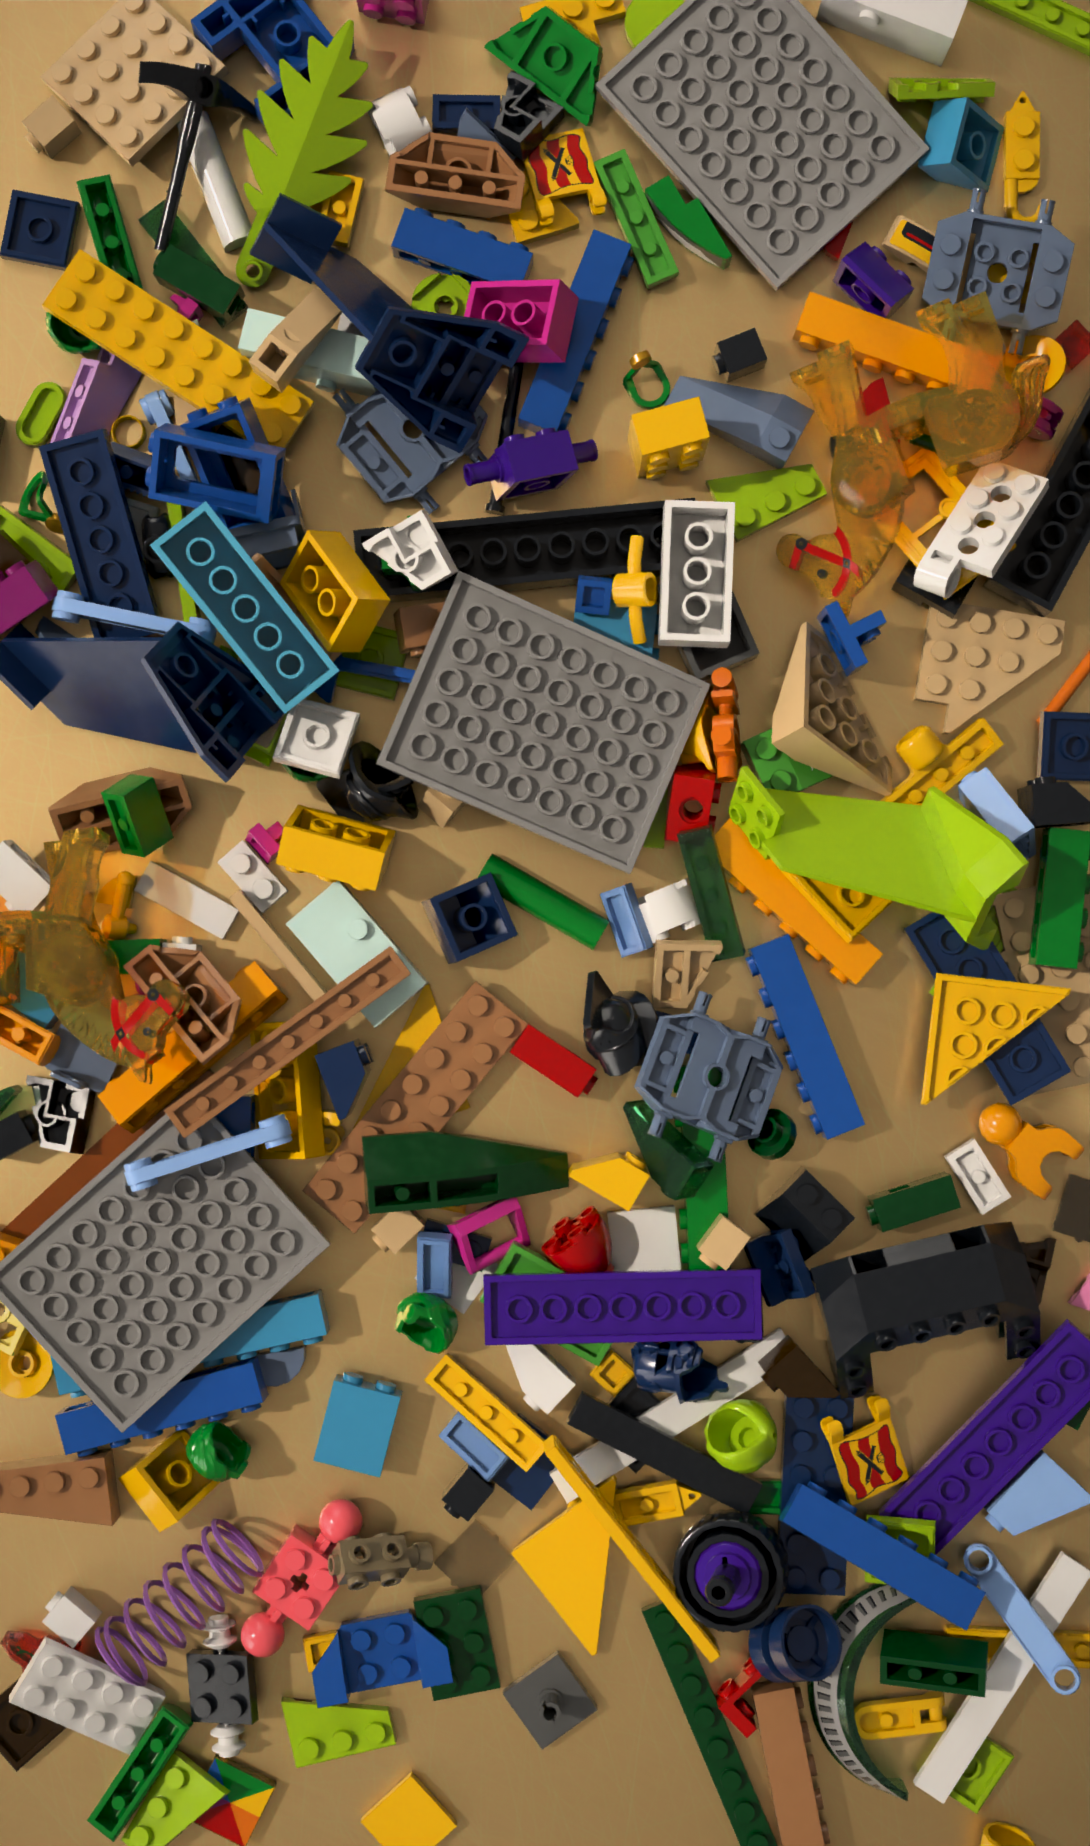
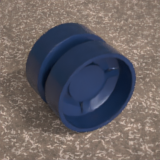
M806 1604L777 1607L775 1612L765 1622L750 1629L749 1653L755 1668L764 1678L775 1683L823 1680L833 1673L840 1661L842 1639L838 1625L830 1613L817 1605Z

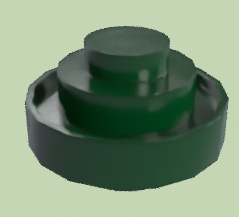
M768 1109L759 1137L748 1139V1144L753 1152L764 1159L775 1160L781 1158L790 1151L795 1143L797 1136L796 1124L790 1116L781 1110Z

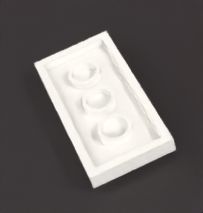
M45 1637L10 1693L9 1702L131 1755L166 1695L163 1689L147 1683L145 1686H133L119 1677L109 1665Z

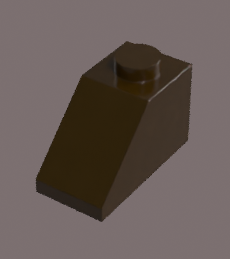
M789 1335L758 1361L765 1372L761 1376L764 1382L774 1392L780 1389L788 1398H836L840 1394L832 1382Z

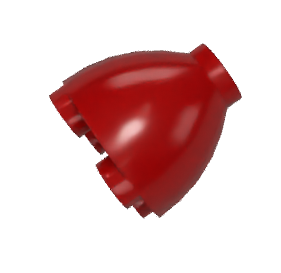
M594 1206L587 1207L571 1220L569 1217L559 1220L552 1228L555 1234L541 1248L550 1261L565 1272L613 1271L615 1268L611 1262L612 1242L609 1230Z

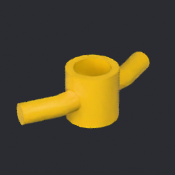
M638 535L630 537L627 561L628 573L616 574L612 583V595L616 606L619 608H629V623L633 644H642L647 641L642 607L653 606L658 595V586L652 572H641L644 537Z

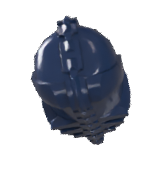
M694 1341L637 1342L634 1348L631 1349L634 1378L637 1382V1387L642 1391L677 1394L679 1403L683 1404L684 1402L709 1400L714 1392L719 1391L721 1393L728 1392L729 1390L728 1384L718 1379L717 1366L701 1358L703 1349Z

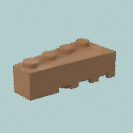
M112 1448L98 1450L95 1453L78 1457L77 1453L0 1462V1513L113 1526L121 1515Z

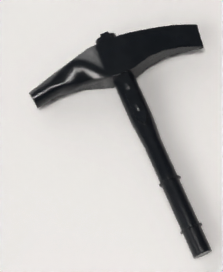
M140 61L138 83L162 85L172 90L182 100L187 101L169 187L166 190L167 195L160 226L157 228L158 234L154 249L165 252L167 250L171 236L174 234L172 231L180 197H182V188L195 144L203 106L228 108L239 112L251 121L257 118L255 105L222 79L211 75L212 68L207 64L196 63L195 68L163 62Z

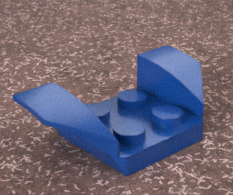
M410 1609L343 1621L334 1639L312 1672L318 1708L348 1703L350 1694L354 1692L421 1680L423 1688L453 1683L448 1647L419 1624Z

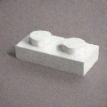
M244 840L239 842L217 862L261 913L266 912L288 892V889Z
M975 1139L968 1140L944 1156L980 1214L984 1215L1011 1198V1195Z

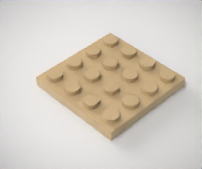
M118 0L41 76L44 83L131 167L183 118L187 102L162 85L138 83L140 61L163 62L195 68L196 63L207 64L212 68L211 75L223 79L229 73L226 66L156 0Z

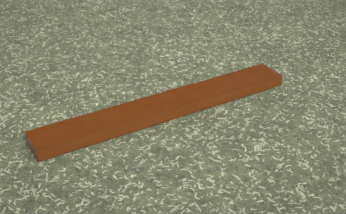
M209 1068L134 1134L117 1123L1 1232L25 1240L166 1114L164 1112L166 1108L208 1079L214 1072Z

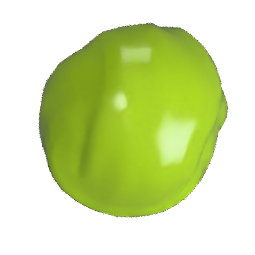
M737 1399L721 1405L709 1415L704 1429L707 1443L706 1449L709 1455L715 1458L723 1467L740 1474L753 1473L759 1470L773 1458L776 1451V1425L767 1408L753 1399Z

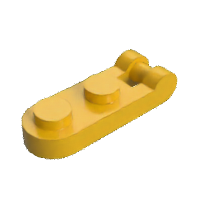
M930 1691L924 1695L859 1703L851 1713L852 1726L857 1735L865 1740L946 1731L948 1727L947 1717L943 1715L942 1707L945 1705L944 1693ZM929 1709V1717L921 1719L920 1710Z

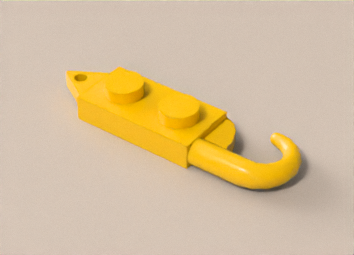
M1022 91L1011 110L1006 111L1004 114V209L1007 218L1035 223V220L1038 218L1040 205H1038L1037 212L1033 216H1022L1018 211V195L1032 191L1037 186L1040 178V111H1035L1027 95Z
M676 1479L617 1489L615 1491L614 1510L627 1526L684 1516L685 1510L698 1500L702 1493L692 1487L678 1483ZM580 1497L569 1502L567 1509L579 1501Z

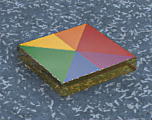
M216 1753L207 1773L231 1792L193 1823L239 1846H246L277 1782L229 1758L220 1757L219 1753Z

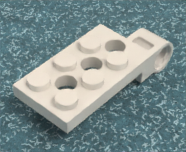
M986 457L919 562L914 575V586L947 599L953 594L958 585L961 567L993 578L1049 489V479ZM999 494L1010 496L1009 500L1002 502L993 500ZM986 519L994 522L992 526L986 528L976 525L979 521ZM969 545L978 548L972 554L960 552L963 547Z

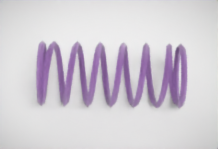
M214 1518L211 1521V1526H205L201 1531L202 1546L186 1544L182 1548V1563L167 1562L163 1566L162 1581L147 1580L143 1585V1599L128 1598L124 1603L123 1616H109L104 1621V1627L98 1626L96 1628L95 1643L99 1653L109 1667L125 1682L133 1686H145L148 1682V1673L144 1661L137 1650L119 1632L109 1627L114 1621L126 1624V1628L133 1641L148 1660L160 1667H166L167 1657L160 1644L142 1626L130 1619L128 1611L132 1604L137 1603L146 1607L152 1622L172 1645L185 1649L187 1644L185 1635L173 1619L161 1608L150 1602L148 1589L151 1586L156 1585L164 1588L179 1614L193 1628L203 1631L206 1628L205 1619L198 1608L181 1591L170 1585L167 1576L170 1568L175 1567L183 1570L196 1592L213 1610L217 1612L225 1611V1603L217 1590L202 1575L190 1568L187 1559V1553L190 1550L194 1549L205 1554L211 1567L225 1585L237 1594H244L243 1582L236 1572L222 1558L210 1550L206 1535L209 1532H212L216 1542L227 1557L243 1572L253 1577H262L264 1574L263 1563L257 1551L246 1537L229 1522ZM219 1524V1525L223 1526L224 1528H226L227 1530H224V1529H222V1528H219V1527H217V1525ZM221 1535L243 1551L254 1564L257 1572L249 1568L232 1552ZM221 1567H222V1568L225 1570V1572L232 1578V1580L235 1582V1584H234V1583L229 1579V1577L223 1572V1570L221 1569ZM199 1583H201L207 1589V1591L213 1596L215 1601H213L210 1598V1596L204 1591V1589L201 1587ZM179 1600H181L189 1608V1610L194 1614L198 1622L195 1619H193L191 1615L184 1609ZM157 1615L171 1627L180 1641L173 1637L164 1627ZM102 1632H104L106 1645L113 1659L110 1657L101 1641L100 1634ZM137 1632L152 1645L160 1659L153 1655L145 1646ZM111 1636L118 1640L132 1655L140 1668L142 1679L134 1674L118 1654Z

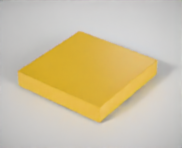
M412 1771L361 1817V1823L382 1846H436L457 1827L455 1818Z

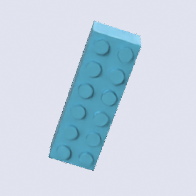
M206 501L150 544L152 549L284 714L340 671Z

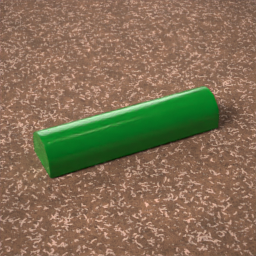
M110 174L76 181L99 262L143 289Z
M493 853L478 876L481 877L491 872L503 899L591 950L594 949L609 923V920Z
M167 1703L162 1706L87 1819L91 1825L112 1842L119 1837L192 1727L193 1722L187 1712L174 1704Z

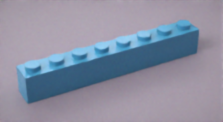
M322 1289L266 1302L200 1363H203L204 1368L213 1367L224 1363L223 1358L236 1355L237 1360H243L256 1356L257 1350L270 1348V1352H279L290 1348V1343L303 1340L304 1345L323 1341V1335L328 1334L330 1325ZM50 1355L59 1395L70 1393L71 1398L86 1395Z

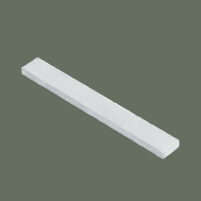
M779 1327L763 1337L759 1342L752 1344L717 1366L718 1379L728 1384V1392L719 1393V1391H716L709 1400L684 1402L683 1404L679 1403L677 1394H672L636 1418L672 1437L678 1435L717 1410L721 1405L732 1401L762 1382L761 1376L765 1372L758 1361L786 1337ZM597 1441L573 1456L595 1486L637 1460L601 1441ZM557 1468L549 1472L567 1504L579 1497Z
M1062 1551L1029 1600L1052 1634H1054L1090 1578V1569ZM1011 1630L988 1663L985 1697L970 1695L966 1697L946 1731H944L913 1779L915 1786L944 1804L1034 1665V1662Z

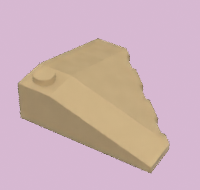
M808 622L801 624L773 714L772 744L794 761L888 796L892 794V766L887 756L880 758L877 747L871 740L876 737V734L866 714L859 715L857 707L850 697L855 692L844 670L838 672L833 659L829 655L834 650L828 638Z

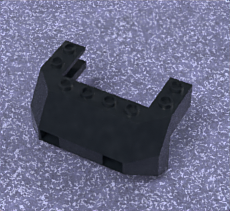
M1012 1222L984 1224L847 1256L810 1269L812 1282L816 1290V1299L826 1328L830 1366L840 1393V1399L849 1397L859 1398L866 1393L874 1392L870 1353L890 1351L898 1346L924 1343L932 1338L958 1335L967 1330L995 1326L999 1338L1005 1337V1356L1007 1360L1028 1358L1041 1346L1040 1310L1026 1257Z

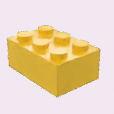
M699 396L631 415L627 441L638 478L646 476L647 480L658 479L665 476L667 470L679 467V471H687L698 467V462L703 461L710 434Z
M307 530L280 581L282 588L328 652H361L390 602V598L341 532Z
M298 804L283 827L276 864L284 866L286 870L293 873L307 872L318 875L319 879L326 882L340 881L348 883L359 891H376L388 868L396 831Z

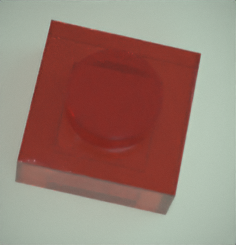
M1077 319L1055 339L1063 348L1066 364L1071 370L1090 354V332Z

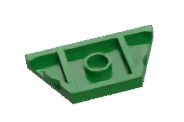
M544 6L533 13L529 19L519 22L511 27L510 31L495 40L489 41L485 45V49L515 72L536 83L537 89L555 103L564 107V110L585 126L592 124L597 94L595 84L599 79L603 47L551 7Z

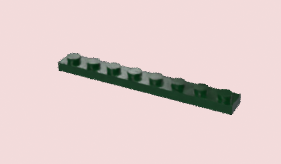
M661 1600L641 1608L740 1846H778L723 1713L718 1708L715 1694L690 1636Z

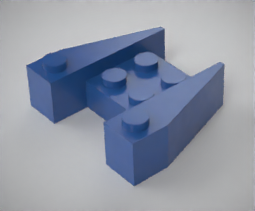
M217 0L191 19L195 38L220 61L246 44L276 82L265 93L291 117L292 114L288 108L282 88L279 60L285 59L310 82L307 56L308 38L314 36L326 47L329 46L333 39V36L304 0ZM353 37V45H352V51H351L350 57H351V56L353 55V53L355 52V49H354V37ZM257 97L254 99L257 118L264 125Z

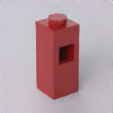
M528 1023L510 1050L511 1054L577 1098L581 1092L588 1095L598 1080L593 1075L597 1070L596 1067L530 1023Z

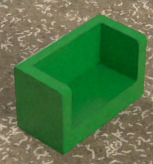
M130 774L101 792L122 853L146 857L174 838L153 777Z

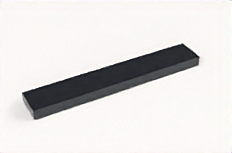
M584 1391L581 1392L566 1420L568 1425L741 1513H748L763 1486L760 1481L746 1474H740L723 1467L715 1458Z

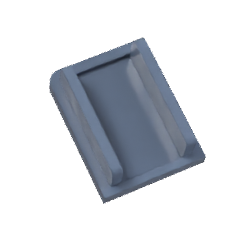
M295 489L290 490L295 515L273 519L269 524L259 522L228 529L250 558L259 553L276 570L288 568L306 534L301 506Z
M78 986L56 1033L61 1038L60 1046L51 1062L45 1065L51 1071L50 1076L80 1090L85 1088L95 1092L105 1090V1086L112 1080L123 1056L120 1046L121 1042L119 1041L115 1052L110 1042L115 1034L111 1019L112 1000L82 986ZM119 1004V1020L122 1027L121 1016L123 1005ZM130 1009V1012H129V1017H130V1016L133 1014V1012H134V1011L131 1010V1009Z

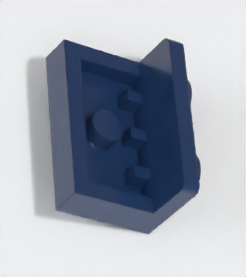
M791 1228L768 1231L748 1241L744 1246L751 1267L760 1268L761 1292L768 1307H773L787 1299L807 1298L816 1293L811 1272L804 1263L799 1250V1242L793 1235Z

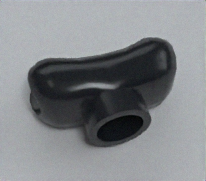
M163 513L159 517H150L147 514L141 524L143 553L147 571L154 579L160 577L173 578L175 576L150 546V544L171 529L169 515Z

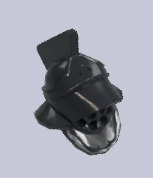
M360 741L350 748L348 757L350 768L342 771L340 779L333 777L323 778L317 782L316 786L337 815L361 822L387 820L390 817L417 818L418 807L411 785L414 784V781L376 765L381 750L370 743Z
M593 971L588 973L583 1038L587 1051L596 1060L600 1061L604 1072L609 1076H621L635 1066H642L658 1023V1016L653 1004L644 994L638 991H619L613 994L599 972Z

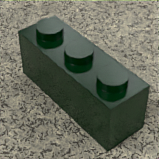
M884 1629L880 1654V1684L985 1697L988 1670L987 1641Z

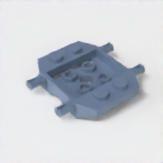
M973 188L970 206L966 212L938 221L922 300L944 318L943 339L947 340L949 329H951L949 341L955 342L960 322L993 326L1011 330L1012 337L1008 353L1014 354L1016 342L1018 341L1016 355H1022L1025 337L1028 336V333L1058 321L1075 244L1052 226L1051 219L1056 201H1049L1047 214H1045L1048 199H1041L1038 218L1034 223L984 214L983 206L987 190L981 188L979 202H976L979 188ZM971 233L976 234L962 301L956 302ZM1033 244H1038L1024 313H1020L1019 308ZM1001 264L1006 268L1007 277L1003 282L993 283L988 279L987 271L992 265Z
M344 388L339 391L342 398L338 393L332 397L344 410L346 416L336 446L384 504L414 498L430 515L440 505L427 492L428 484L464 454L473 463L488 460L478 448L480 446L478 441L488 418L487 413L479 404L474 411L477 427L462 452L458 453L430 440L423 432L418 438L412 439L407 437L403 431V425L409 419L379 390L360 405L359 403L355 404ZM368 421L412 474L409 478L365 426Z
M699 991L693 1010H690V1013L659 1017L634 1088L649 1107L654 1110L653 1113L655 1115L647 1132L648 1134L662 1138L667 1120L676 1119L714 1135V1142L707 1158L721 1163L727 1144H732L733 1141L759 1137L783 1065L773 1046L768 1043L769 1041L765 1040L771 1024L770 1020L757 1017L752 1035L730 1029L724 1024L709 1018V1015H706L713 996ZM695 1032L698 1034L696 1042L691 1050V1055L683 1078L679 1083L676 1097H672L674 1085L691 1038ZM713 1067H716L721 1072V1081L716 1087H713L708 1081V1073Z

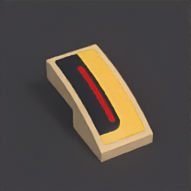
M898 215L881 245L904 263H914L927 273L935 233L909 218Z

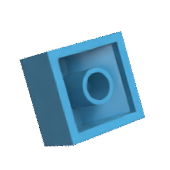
M968 97L934 101L924 139L925 144L930 149L919 160L918 167L936 181L970 190L979 188V192H981L982 188L988 192L1004 127Z

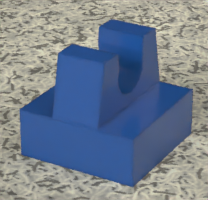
M578 575L575 612L609 616L613 579Z

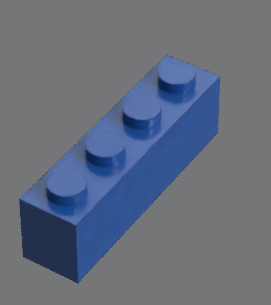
M408 208L404 209L391 245L393 257L444 275H459L470 284L474 281L528 280L533 266V253L529 252L526 246L517 242H510L509 245L497 241L495 235L486 231H478V233L465 229L466 227L462 223L452 219H447L446 222L433 218L434 215L422 208H415L414 211Z

